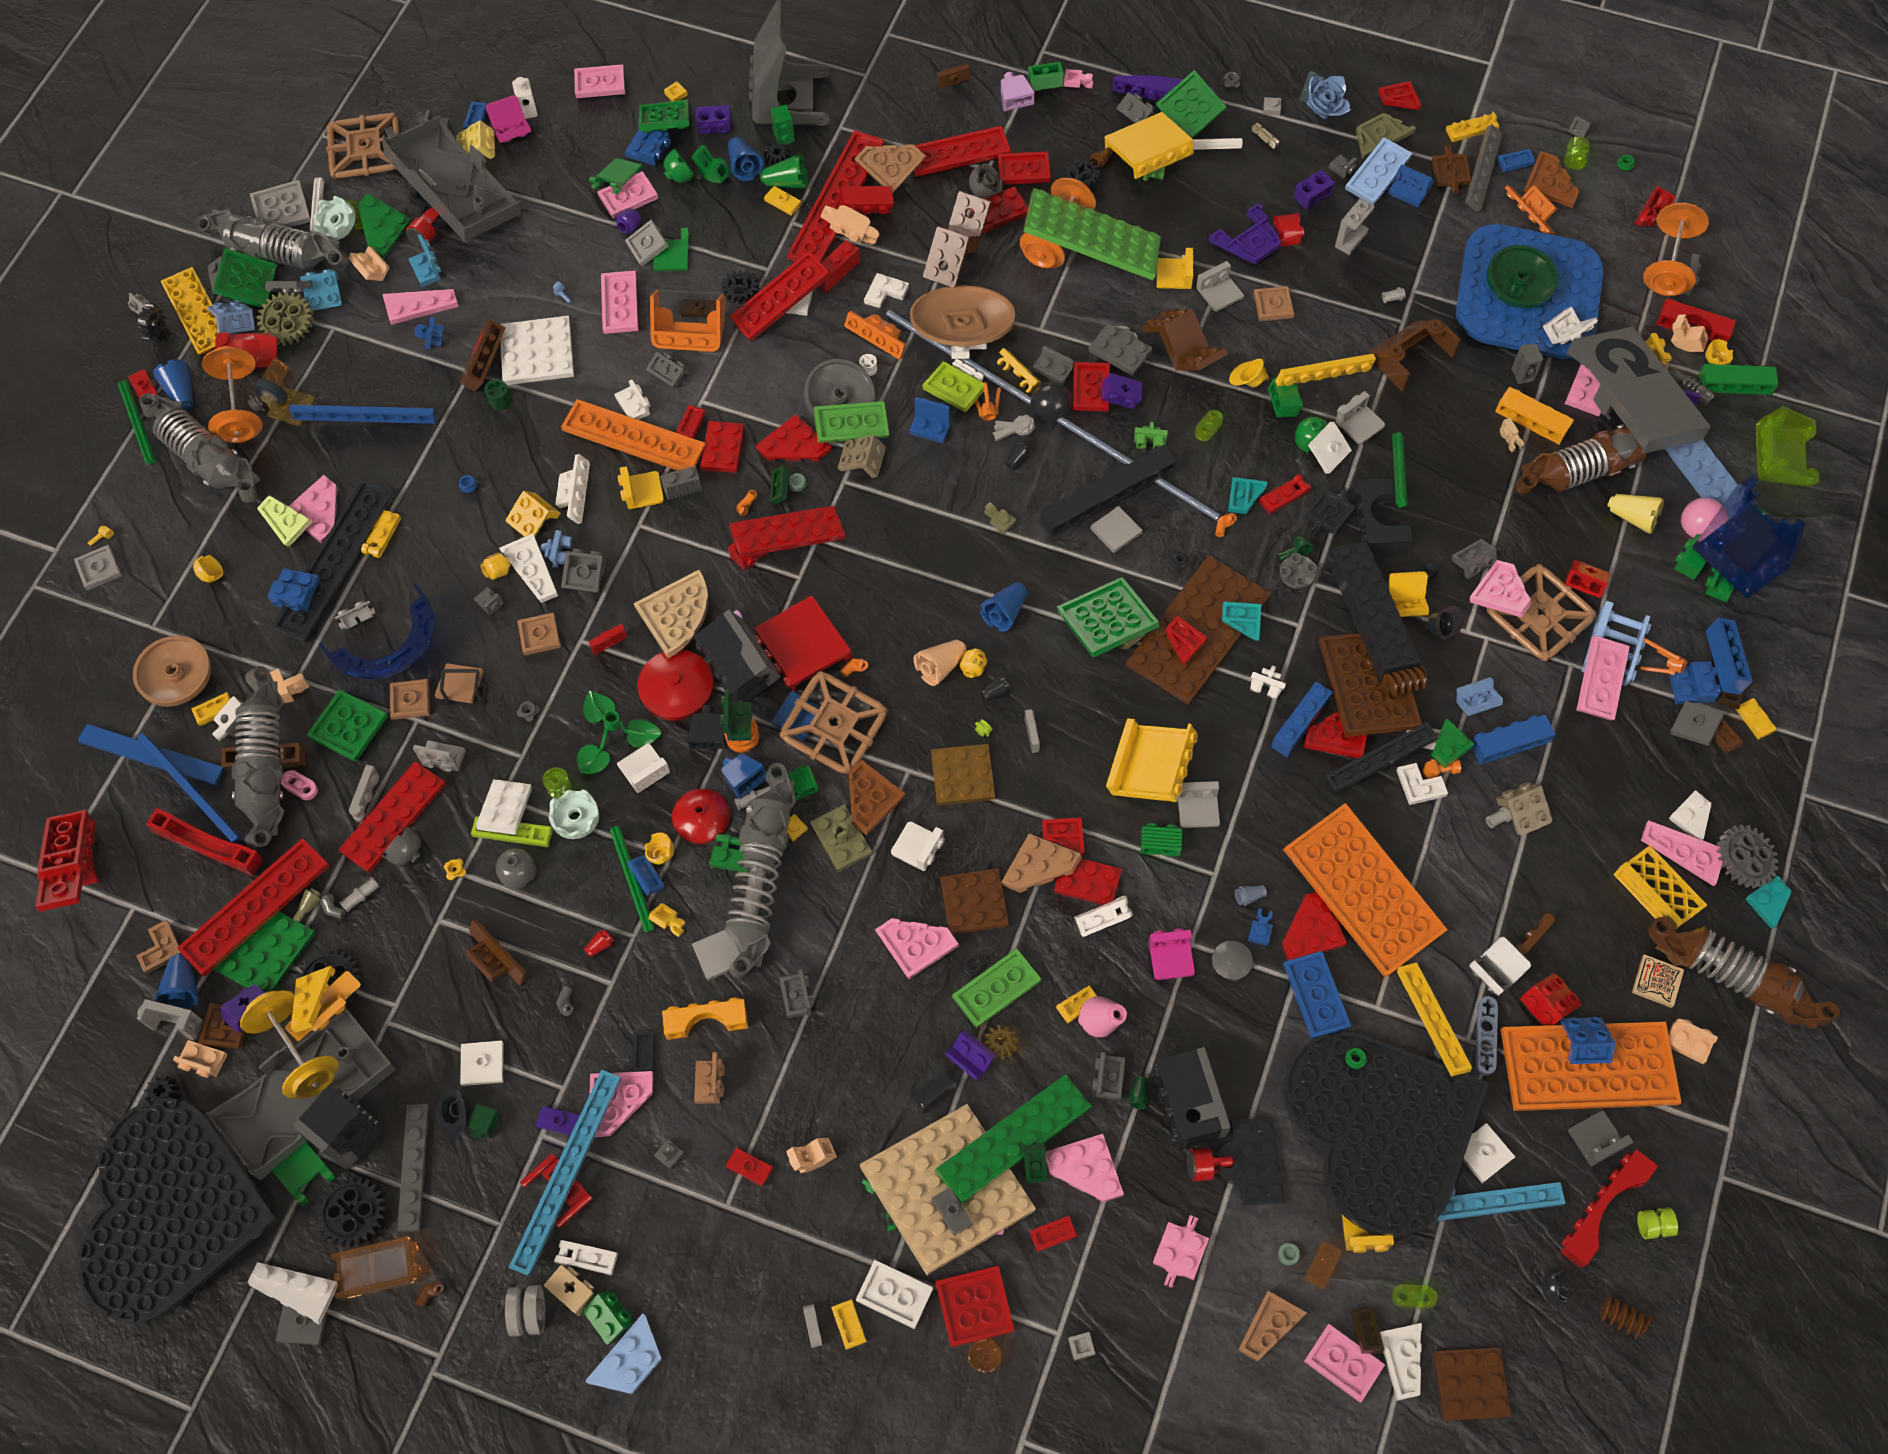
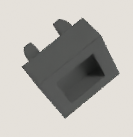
M1576 115L1568 132L1583 139L1592 122Z
M667 1139L654 1156L671 1170L682 1158L684 1152Z

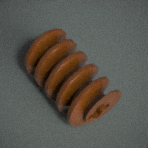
M1423 666L1405 669L1404 671L1399 670L1390 674L1386 673L1383 676L1384 687L1387 692H1391L1393 697L1397 696V690L1400 695H1403L1404 689L1407 693H1411L1412 689L1417 692L1419 687L1421 690L1426 689L1427 674Z
M1610 1294L1605 1297L1600 1308V1321L1603 1322L1606 1318H1609V1326L1617 1322V1330L1619 1331L1625 1326V1334L1628 1335L1631 1331H1634V1339L1645 1333L1651 1321L1650 1315L1645 1317L1643 1311L1636 1313V1308L1633 1306L1628 1309V1304L1625 1302L1620 1304L1618 1298H1614L1611 1301Z

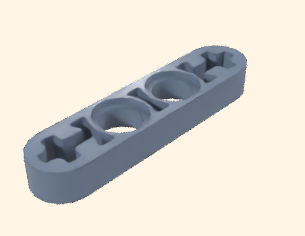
M1490 996L1483 997L1477 1005L1475 1068L1481 1076H1489L1496 1069L1498 1004ZM1486 1002L1492 1007L1488 1012V1016H1485L1486 1007L1483 1006ZM1487 1021L1491 1023L1492 1030L1485 1031L1482 1028V1022ZM1488 1041L1492 1049L1490 1051L1483 1050L1481 1042ZM1485 1056H1489L1487 1058V1065L1490 1067L1487 1071L1484 1066H1481L1485 1061Z

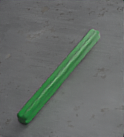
M126 380L119 381L118 386L144 461L147 465L154 464L156 460L129 383Z
M1397 432L1392 435L1396 504L1399 508L1407 505L1404 440L1401 432Z
M619 826L612 827L610 832L644 932H651L655 927L653 921L649 919L650 913L641 886L627 865L631 857L621 828Z

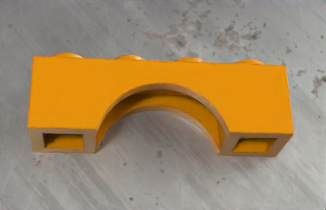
M730 998L726 1002L715 1000L705 1005L694 1003L684 1008L673 1006L662 1011L664 1035L667 1040L688 1037L692 1026L698 1021L707 1018L720 1021L728 1031L748 1028L746 1004L744 999Z

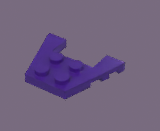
M1260 203L1247 210V216L1256 223L1254 226L1235 239H1231L1222 229H1219L1209 236V242L1253 264H1257L1280 248L1281 241L1273 226H1270L1268 217L1263 213Z

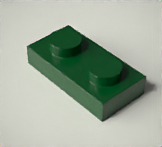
M785 465L772 471L770 503L774 505L787 499L789 467Z
M1044 1143L1023 1146L1027 1183L1048 1181Z

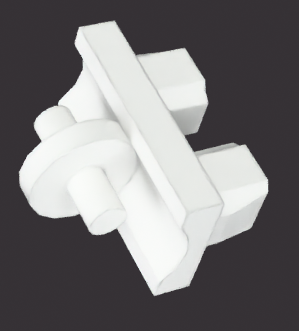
M1272 665L1271 670L1265 668L1262 670V674L1268 675V677L1255 672L1252 673L1250 690L1260 693L1264 684L1270 686L1267 696L1277 699L1281 691H1284L1286 684L1272 679V677L1276 679L1281 677V674L1274 672L1276 666Z

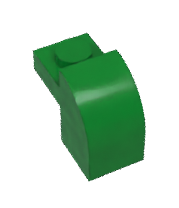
M705 145L700 146L691 156L699 167L697 172L703 178L713 183H722L732 172L723 158L714 159Z

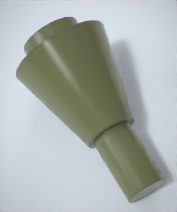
M313 888L310 890L305 889L299 910L293 917V920L300 923L305 914L321 901V893Z

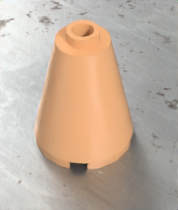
M953 640L921 650L914 655L915 668L917 672L921 670L923 674L921 678L926 683L935 686L962 660L966 652V645L962 641Z

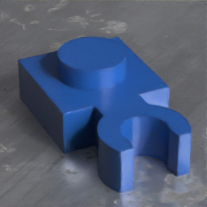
M1259 908L1256 915L1258 921L1253 920L1248 941L1268 946L1273 925L1267 923L1271 921L1273 912L1270 911L1268 917H1263L1261 915L1262 909Z

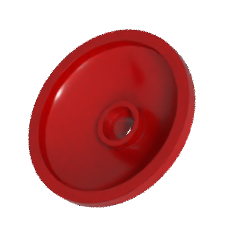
M695 789L687 792L676 802L672 812L673 826L678 835L684 840L695 844H705L716 840L717 834L723 835L727 830L731 819L730 808L726 799L718 792L710 789ZM698 809H703L701 813L696 812Z

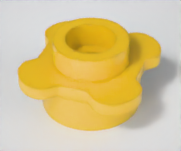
M461 859L450 860L445 863L444 869L447 871L446 877L448 880H453L458 876H465L466 871L463 869V861Z

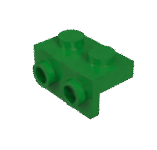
M611 1290L597 1294L582 1310L607 1345L612 1344L625 1329L631 1328L634 1324L630 1314L622 1307L617 1296Z

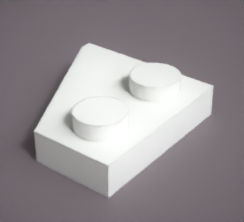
M1695 790L1669 819L1689 836L1703 840L1711 803Z

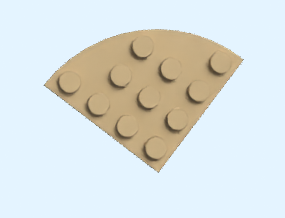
M700 570L634 603L636 610L667 658L682 650L694 638L693 636L698 633L705 620L708 609V591Z

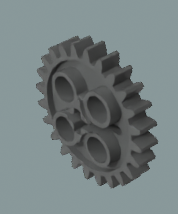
M1742 824L1739 826L1735 825L1723 832L1724 834L1719 837L1721 841L1717 843L1721 848L1716 850V852L1721 854V857L1717 858L1723 861L1721 868H1727L1725 874L1731 873V880L1738 879V885L1744 883L1746 888L1750 886L1752 888L1762 887L1772 881V878L1776 876L1775 871L1779 869L1775 866L1779 860L1774 858L1777 853L1772 852L1771 849L1775 846L1768 844L1770 839H1764L1763 832L1757 834V828L1751 830L1750 825L1746 827Z

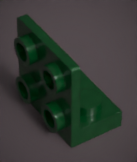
M725 689V696H721V707L724 714H721L720 717L723 734L727 735L728 741L751 740L752 702H732L729 689Z

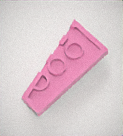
M454 289L383 294L391 325L459 307Z

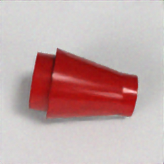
M603 929L596 933L584 950L592 958L597 953L612 946L611 943L614 939Z

